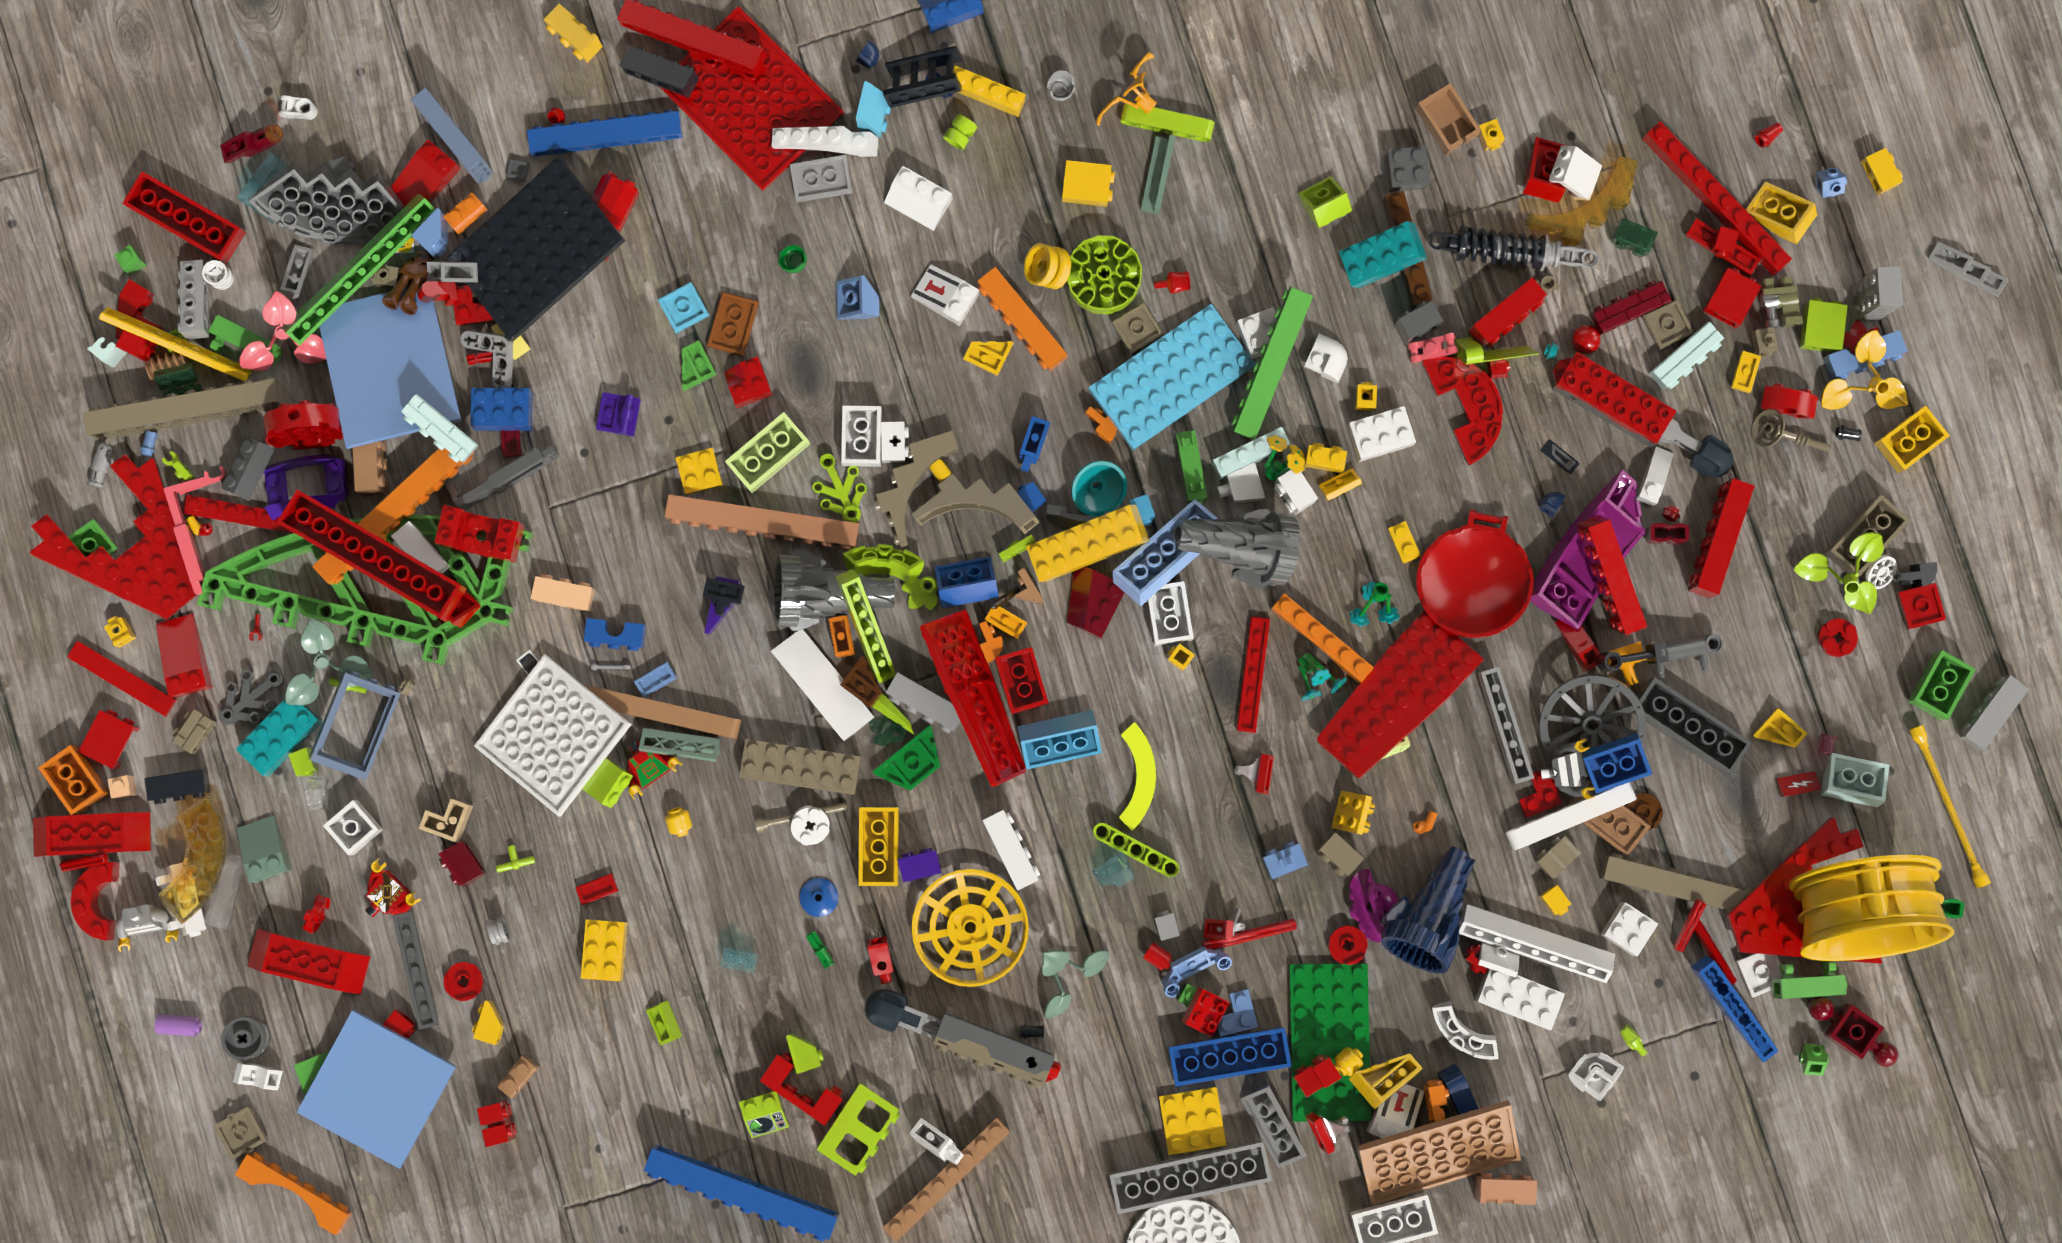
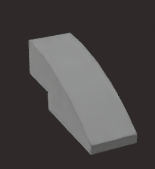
M427 262L428 281L478 282V268L475 262Z

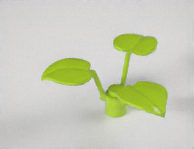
M1873 532L1864 533L1857 536L1851 542L1850 553L1858 556L1856 558L1855 572L1848 573L1843 578L1831 567H1828V558L1820 553L1806 555L1794 567V571L1800 577L1814 582L1825 580L1828 575L1827 571H1830L1839 580V583L1844 585V599L1847 605L1871 614L1877 601V590L1874 584L1869 581L1859 583L1860 559L1865 562H1873L1881 557L1884 551L1882 535Z

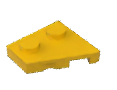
M971 342L963 360L998 376L1014 342Z
M1776 708L1753 736L1758 739L1795 748L1808 733L1783 711Z

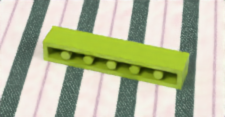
M853 569L836 576V581L876 680L880 684L895 677V669L860 577Z

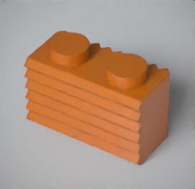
M470 193V195H467V198L461 200V203H458L455 208L450 210V213L444 215V219L460 235L488 210L473 193Z
M848 616L829 618L835 656L841 658L855 655Z

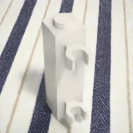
M187 861L170 865L166 868L168 875L155 878L157 886L170 883L179 920L167 923L168 931L181 928L183 936L189 935L192 938L202 935L201 931L206 929L190 863Z

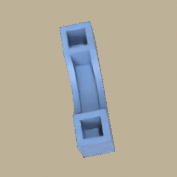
M1900 330L1881 336L1886 344V352L1880 361L1871 362L1874 368L1884 365V361L1889 359L1892 362L1903 358L1902 354L1908 351ZM1847 349L1823 358L1831 380L1835 378L1843 380L1850 377L1849 373L1855 372L1860 374L1867 371L1866 367H1869L1867 362L1861 363L1857 361L1856 357Z

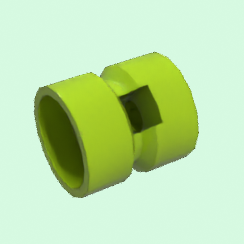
M957 114L952 121L953 127L947 129L943 138L955 148L964 150L969 142L968 137H972L978 127L970 119Z

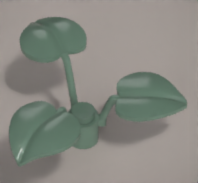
M309 619L301 635V646L306 652L311 654V661L313 662L312 675L309 679L306 674L300 673L290 680L285 693L286 703L289 705H307L316 700L319 694V687L313 680L315 679L317 668L324 669L328 665L340 671L337 676L338 681H340L342 673H348L349 670L359 673V678L364 680L371 677L372 671L366 661L356 655L344 658L341 662V667L332 663L323 650H329L333 647V633L322 622ZM348 683L347 687H355L358 685Z
M1052 948L1043 952L1041 972L1044 976L1053 975L1060 989V995L1056 994L1048 1001L1044 1012L1045 1019L1060 1015L1071 1003V996L1065 994L1057 972L1061 971L1065 964L1068 963L1081 971L1083 970L1085 977L1094 976L1106 965L1109 958V950H1098L1091 953L1085 959L1083 966L1070 961V955L1067 951Z

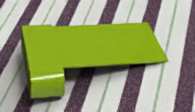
M1471 337L1454 340L1458 352L1453 355L1465 365L1539 354L1528 345L1483 351L1482 346Z

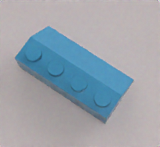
M1093 710L1017 726L1026 770L1102 753Z

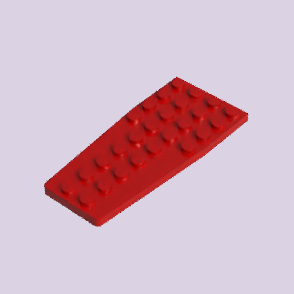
M964 609L919 626L921 635L929 649V654L936 666L937 674L944 685V691L948 694L990 785L995 787L1025 773L1026 766L991 669L980 647L979 639L967 610Z
M1424 610L1386 650L1374 665L1372 671L1358 685L1319 734L1317 743L1354 776L1361 778L1436 711L1484 661V658L1458 636L1438 626Z

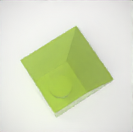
M794 1033L786 1035L797 1074L822 1065L821 1061H824V1056L821 1049L818 1050L816 1045Z

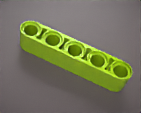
M1124 103L1120 122L1125 125L1202 142L1211 141L1215 124L1214 121L1155 107L1146 114L1140 107L1136 109Z
M1098 823L1093 828V835L1097 840L1164 876L1174 877L1179 872V865L1175 860L1105 823ZM1099 826H1104L1107 829L1105 837H1099L1096 834V829ZM1116 835L1124 838L1122 846H1116L1113 843ZM1134 844L1141 847V853L1137 856L1133 855L1130 851L1131 846ZM1152 853L1158 856V862L1155 865H1151L1148 862V856ZM1167 863L1175 865L1174 873L1168 874L1165 871Z

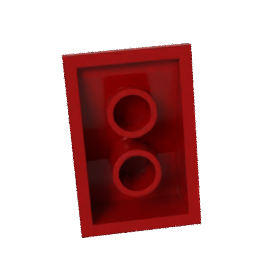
M1539 137L1535 138L1524 180L1523 194L1555 203L1560 202L1566 187L1560 183L1549 181L1561 146L1568 145Z

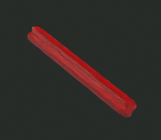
M1289 919L1234 933L1232 940H1205L1202 942V946H1205L1206 949L1216 950L1296 930L1297 925L1294 919Z

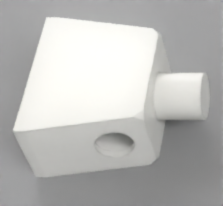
M1255 462L1226 476L1227 484L1217 487L1219 497L1231 495L1233 503L1261 501L1265 498Z

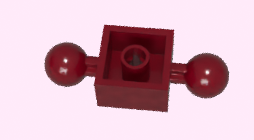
M1825 996L1814 997L1809 1002L1808 1011L1812 1018L1818 1021L1828 1020L1831 1022L1824 1036L1854 1058L1862 1060L1870 1050L1874 1061L1882 1067H1890L1897 1062V1048L1892 1043H1879L1876 1041L1884 1027L1852 1004H1845L1840 1012L1837 1013L1834 1011L1832 1001ZM1852 1028H1854V1031L1856 1032L1855 1035L1851 1034Z

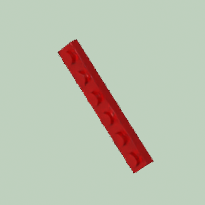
M191 495L186 497L183 511L185 515L293 534L290 530L276 523L279 517L276 520H272L266 509Z

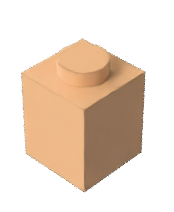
M125 775L108 779L111 798L120 799L137 795L134 776Z

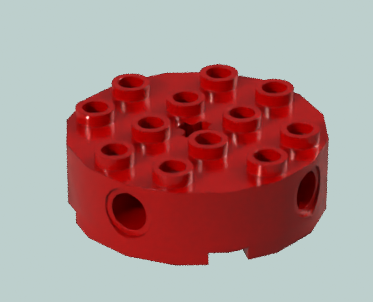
M308 400L299 401L298 404L292 405L282 403L279 404L278 408L265 413L263 416L266 443L276 448L291 446V450L316 449L335 444V439L342 440L344 438L339 419V409L333 403L315 404L310 403Z

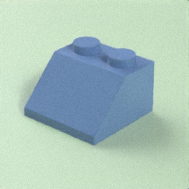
M439 208L411 235L435 259L444 255L449 246L448 222L444 219V214Z

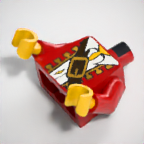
M377 858L371 864L372 870L366 888L368 892L366 897L372 903L365 911L371 917H374L380 910L385 915H397L407 912L414 904L420 902L421 899L415 900L414 894L416 892H411L389 870H383L387 864L383 863L380 866L378 864L379 858Z

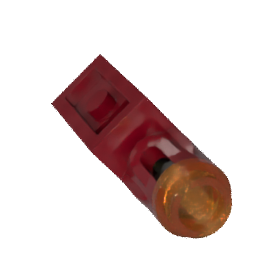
M270 124L254 132L244 131L220 145L224 163H232L241 157H252L271 148L281 141L283 130L276 124Z

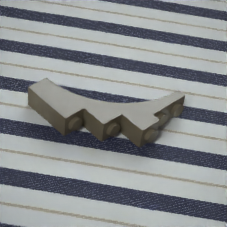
M953 430L909 444L910 449L907 454L909 460H914V463L892 469L894 474L890 475L893 486H898V488L876 494L877 500H874L876 509L881 511L882 515L890 513V516H887L890 527H895L896 534H893L896 545H900L901 549L909 547L906 538L905 517L908 502L915 486L934 462L959 452Z
M951 474L938 484L942 490L941 492L934 494L928 502L918 506L915 512L912 513V516L920 526L939 515L962 509H979L996 513L1011 521L1024 534L1040 523L1010 483L1001 486L993 494L980 478L978 481L972 482L965 490L954 474Z

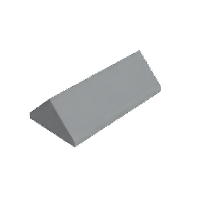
M1266 1084L1241 1098L1243 1105L1278 1168L1307 1156L1269 1085Z

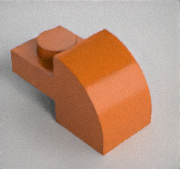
M1090 406L1085 415L1098 425L1095 434L1110 445L1115 438L1117 428L1108 416L1106 418L1103 417L1104 413L1097 407L1093 409Z
M987 621L979 624L986 640L985 643L980 644V647L989 664L1001 654L1003 641L1001 636L993 638L996 635L992 624L988 625Z

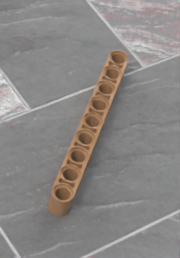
M584 685L618 713L728 738H738L742 720Z

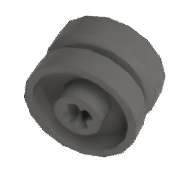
M257 1016L239 1017L233 1019L225 1026L221 1042L223 1049L230 1057L236 1060H248L259 1057L267 1051L271 1043V1032L266 1022Z

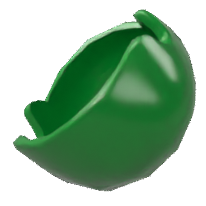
M788 245L780 251L777 263L785 272L790 274L799 273L807 264V253L798 245Z

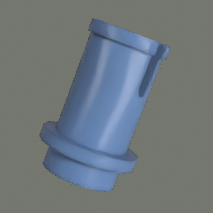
M145 431L142 447L139 448L141 450L140 454L152 456V453H155L153 449L158 436L157 433Z

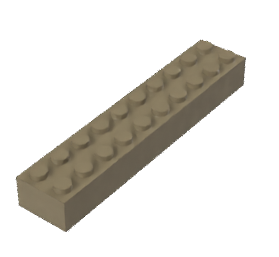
M263 377L261 381L246 380L242 381L240 385L233 383L224 384L223 388L218 389L207 387L201 392L189 390L185 391L184 395L167 394L165 395L166 398L161 399L150 397L144 402H139L138 400L128 401L127 405L110 404L105 409L93 407L89 408L88 412H83L85 431L87 436L101 441L145 433V431L152 432L270 411L278 408L279 404L287 403L285 387L282 383L273 379V377Z

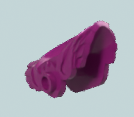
M1363 869L1356 873L1349 883V896L1352 901L1349 913L1353 919L1358 921L1360 930L1367 939L1381 942V935L1384 930L1381 920L1399 900L1396 893L1390 887L1383 884H1375L1370 869ZM1369 901L1371 903L1373 912H1370L1367 908V904Z

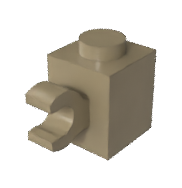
M1774 327L1755 330L1751 333L1754 353L1756 355H1761L1762 358L1770 357L1779 349Z

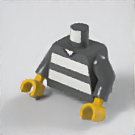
M1581 739L1578 742L1562 745L1554 752L1553 757L1550 758L1551 767L1540 768L1541 779L1553 778L1554 785L1560 791L1571 796H1579L1586 799L1595 798V796H1590L1589 790L1596 789L1595 787L1587 786L1582 753L1589 749V747L1584 748L1582 746V743L1587 740Z

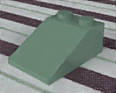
M275 815L237 828L243 865L249 883H258L292 871Z

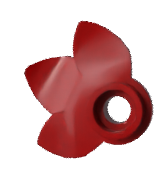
M1856 320L1851 326L1850 333L1844 332L1843 346L1849 348L1852 355L1855 356V348L1858 341L1870 331L1877 330L1879 333V329L1872 328L1867 331L1864 324Z

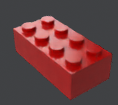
M1532 277L1476 322L1468 333L1483 349L1486 346L1491 348L1501 338V334L1503 337L1516 326L1515 323L1519 325L1530 315L1529 311L1534 313L1545 303L1543 299L1547 296L1546 292Z

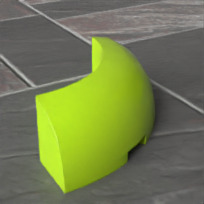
M878 544L877 547L867 548L864 545L843 553V560L848 571L853 569L857 574H862V576L888 574L902 579L908 585L917 579L924 567V561L919 556L906 549L904 551L895 549L893 545Z

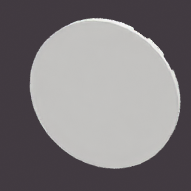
M1186 1199L1148 1209L1132 1227L1126 1243H1240L1230 1221L1219 1210L1200 1200Z

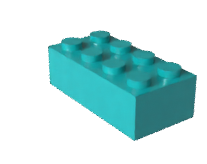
M1409 221L1339 251L1351 287L1355 288L1366 286L1427 259L1416 225Z
M284 699L235 750L262 776L269 777L289 757L288 754L293 753L323 720L307 705H289L286 703V699Z

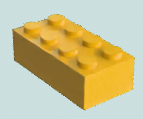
M859 807V886H899V808Z

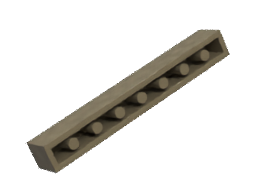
M1614 853L1611 856H1605L1600 877L1603 880L1690 902L1701 899L1706 902V906L1731 911L1753 890V888L1744 887L1743 890L1738 889L1736 884L1725 882L1724 885L1718 884L1717 879L1706 877V880L1698 879L1699 875L1687 872L1686 876L1679 874L1680 870L1668 868V871L1660 869L1661 865L1649 863V866L1643 865L1642 860L1631 858L1630 861L1623 860L1622 855Z

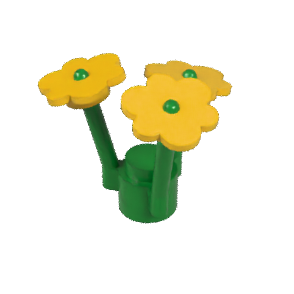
M1276 435L1267 437L1266 441L1269 443V447L1272 448L1269 459L1264 465L1267 468L1265 470L1267 478L1276 481L1277 478L1291 469L1295 474L1305 470L1303 466L1306 461L1305 454L1296 445H1289L1291 452L1287 455V461L1284 464L1279 461L1272 462L1276 451H1283V449H1287L1288 445L1284 438H1279Z

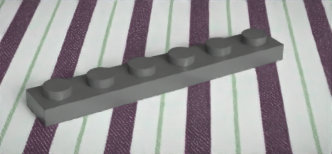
M413 911L393 915V922L418 1028L421 1030L440 1025Z

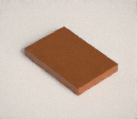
M722 291L707 347L744 357L759 307V301Z

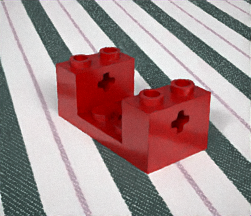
M443 505L434 543L441 547L516 563L525 526L517 521L504 518L495 519L468 513L460 508ZM481 530L487 533V537L483 541L477 539V533Z
M780 1052L762 1076L760 1082L825 1126L845 1097L842 1095L843 1091L835 1085L832 1087L828 1086L816 1104H813L814 1100L806 1094L800 1095L796 1092L797 1088L789 1082L787 1084L784 1083L795 1066L789 1053Z

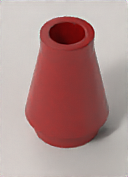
M1776 122L1757 131L1754 136L1756 144L1761 148L1769 147L1776 137L1783 132V127L1780 123Z

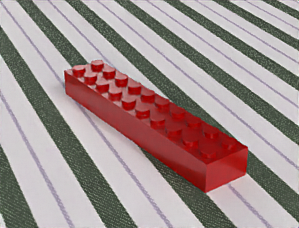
M298 489L276 522L445 622L448 621L467 590L459 583Z

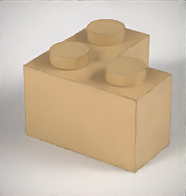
M450 799L444 816L425 810L418 829L453 842H460L473 806L456 799Z

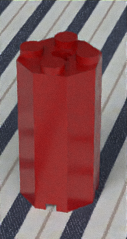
M608 171L606 175H602L592 198L621 233L640 193L638 188L635 187V183L627 179L625 181L619 180L616 174Z

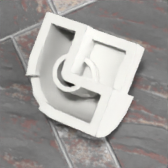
M1319 333L1304 367L1321 374L1324 378L1339 383L1347 364V352L1342 344Z
M1602 1052L1585 1054L1570 1071L1569 1079L1582 1092L1586 1091L1601 1101L1619 1078L1624 1066Z

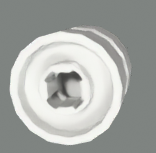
M212 260L203 267L202 276L204 280L215 289L225 290L233 284L234 274L222 262Z

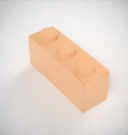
M541 574V577L535 576L531 594L533 601L590 612L595 589L590 587L591 584L579 582V585L572 584V580L560 578V581L552 580L553 576Z

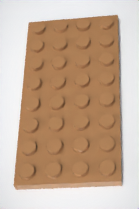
M1509 1100L1357 1146L1372 1206L1521 1160L1512 1107Z

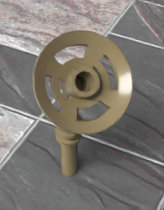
M1773 409L1761 412L1756 417L1752 426V437L1756 444L1762 447L1775 445L1781 437L1795 441V444L1800 443L1801 446L1804 444V447L1810 446L1825 452H1829L1831 447L1829 444L1811 439L1810 436L1806 437L1805 434L1801 435V433L1796 434L1784 430L1785 421L1782 414ZM1770 415H1776L1779 419L1770 418ZM1764 420L1766 423L1763 426L1762 432H1759L1760 424ZM1764 438L1765 440H1769L1770 442L1766 443L1763 442L1761 439Z

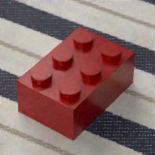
M1032 647L995 658L1011 715L1049 703Z

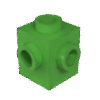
M1804 1043L1803 1049L1798 1055L1799 1063H1802L1803 1073L1807 1075H1824L1829 1062V1055L1825 1052L1824 1045Z

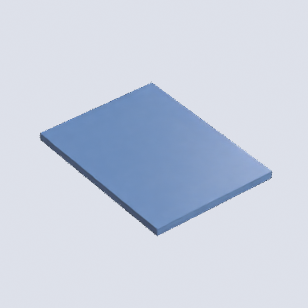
M408 288L404 289L401 298L404 296ZM387 293L343 303L319 326L347 449L419 432L418 429L420 427L415 423L410 425L403 419L404 414L401 412L416 394L451 423L461 421L433 300L429 303H424L419 300L416 293L414 301L418 306V310L412 316L404 313L400 307L396 310L386 307L382 303V299Z

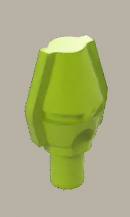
M1627 1024L1624 1025L1620 1033L1627 1046L1632 1050H1637L1642 1057L1645 1056L1648 1051L1643 1047L1639 1034Z

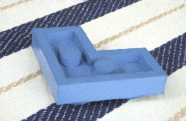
M1245 989L1229 993L1234 1013L1222 1016L1217 1027L1220 1037L1258 1027L1249 990Z

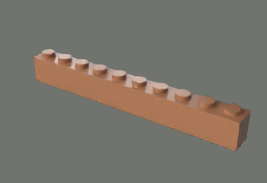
M669 494L665 518L671 524L680 525L681 522H686L688 526L697 528L700 525H706L707 529L710 530L726 528V532L737 533L738 530L745 531V535L756 536L759 533L764 534V537L769 539H775L776 536L783 537L784 541L794 542L795 539L802 540L803 544L808 545L818 542L821 543V546L828 548L838 545L840 549L848 551L857 547L860 528L859 523Z

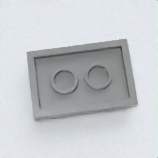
M846 155L790 164L796 203L852 194Z

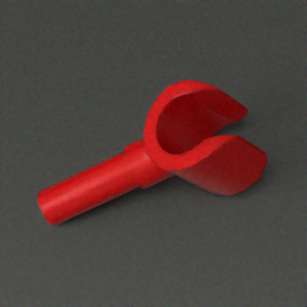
M255 614L254 631L249 634L251 641L254 640L255 633L259 636L258 641L263 638V633L260 631V614Z

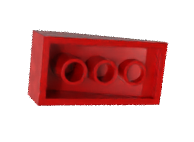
M427 139L391 187L404 207L417 194H420L431 203L459 172L460 167Z
M189 614L157 623L156 630L161 662L169 697L178 698L213 688L195 615Z

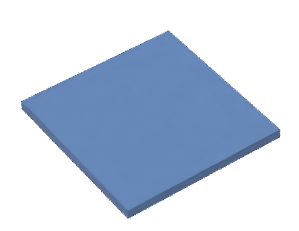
M353 1009L297 1113L400 1169L457 1066Z

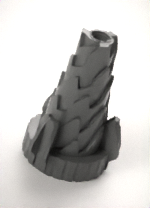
M1259 509L1240 514L1236 518H1230V520L1198 518L1197 521L1181 519L1176 529H1173L1174 542L1178 544L1177 549L1203 554V557L1218 559L1221 563L1235 565V569L1232 570V576L1261 590L1267 585L1281 586L1290 580L1294 573L1300 550V527L1296 517L1291 514L1270 512L1268 509Z
M795 549L790 555H778L774 580V615L776 626L789 627L792 631H797L823 622V616H838V613H849L835 578L847 572V570H833V567H825V559L800 549ZM857 574L860 577L872 611H875V608H894V578L862 576V574Z

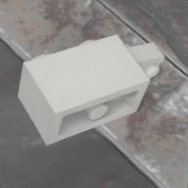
M920 1118L909 1133L916 1142L944 1162L948 1160L957 1165L964 1156L956 1148L951 1138L922 1118Z

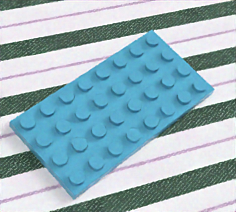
M1210 304L1091 385L1088 390L1130 448L1135 450L1251 370L1255 363L1213 305Z

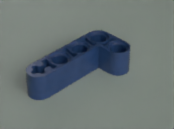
M1455 1064L1437 1072L1444 1087L1448 1088L1449 1096L1458 1115L1479 1109L1464 1075Z

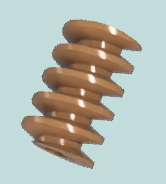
M172 351V357L164 353V359L157 355V361L150 357V363L145 361L147 374L153 382L157 380V377L164 379L165 376L171 377L172 373L178 375L179 370L182 373H186L187 369H190L187 357L182 354L177 355L175 351Z

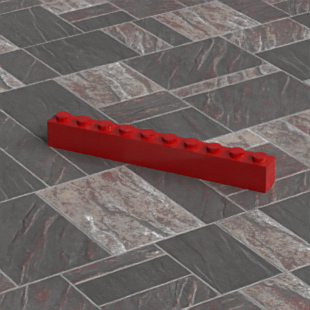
M1661 121L1642 138L1649 148L1726 228L1739 231L1737 240L1749 252L1761 259L1759 263L1772 276L1792 260L1782 247Z

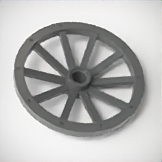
M1602 674L1580 675L1563 682L1549 695L1540 715V735L1545 750L1550 757H1553L1556 751L1554 745L1581 731L1583 733L1578 741L1587 739L1590 734L1592 748L1598 746L1596 734H1599L1606 743L1612 742L1603 729L1626 735L1638 733L1642 744L1646 735V717L1637 695L1623 682ZM1591 683L1612 687L1597 710L1594 711ZM1585 684L1588 712H1585L1566 692L1574 687ZM1617 691L1623 693L1632 703L1630 706L1601 715ZM1562 697L1582 718L1550 714L1556 701ZM1636 711L1638 728L1636 731L1604 721ZM1594 719L1597 721V724L1595 726H1588L1587 722ZM1548 720L1580 724L1551 740L1549 738ZM1585 767L1586 776L1590 777L1587 767Z

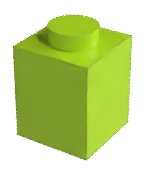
M307 747L288 754L295 775L303 777V779L313 776L314 772L319 770L317 763L308 759L312 749Z

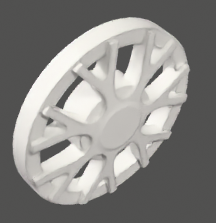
M1883 555L1876 561H1873L1867 570L1866 581L1874 584L1876 589H1881L1888 585L1897 571L1896 560L1891 556Z

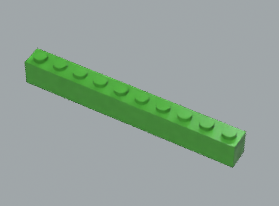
M417 194L296 312V318L293 323L284 324L281 329L300 346L412 237L411 235L436 209L423 196Z

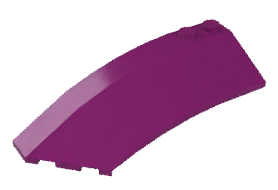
M1623 469L1610 480L1577 517L1556 545L1534 580L1530 601L1539 609L1575 629L1580 628L1600 594L1596 587L1597 578L1593 576L1590 570L1591 561L1586 557L1583 550L1585 544L1577 533V529H1579L1577 523L1597 515L1610 519L1623 558L1626 557L1639 539L1645 535V530L1641 526L1640 516H1642L1640 501H1637L1635 492L1637 484Z

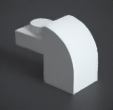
M237 1063L233 1082L253 1085L262 1089L278 1090L283 1071L255 1063Z

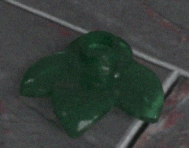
M885 715L883 719L869 721L871 731L876 734L873 742L877 745L886 746L891 742H901L905 738V728ZM898 731L899 735L894 736L892 732Z

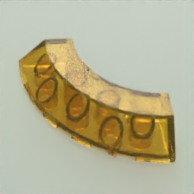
M207 795L175 816L186 841L185 857L178 876L176 875L174 880L158 895L163 906L181 925L200 910L210 898L219 882L225 864V828L220 812L210 795Z

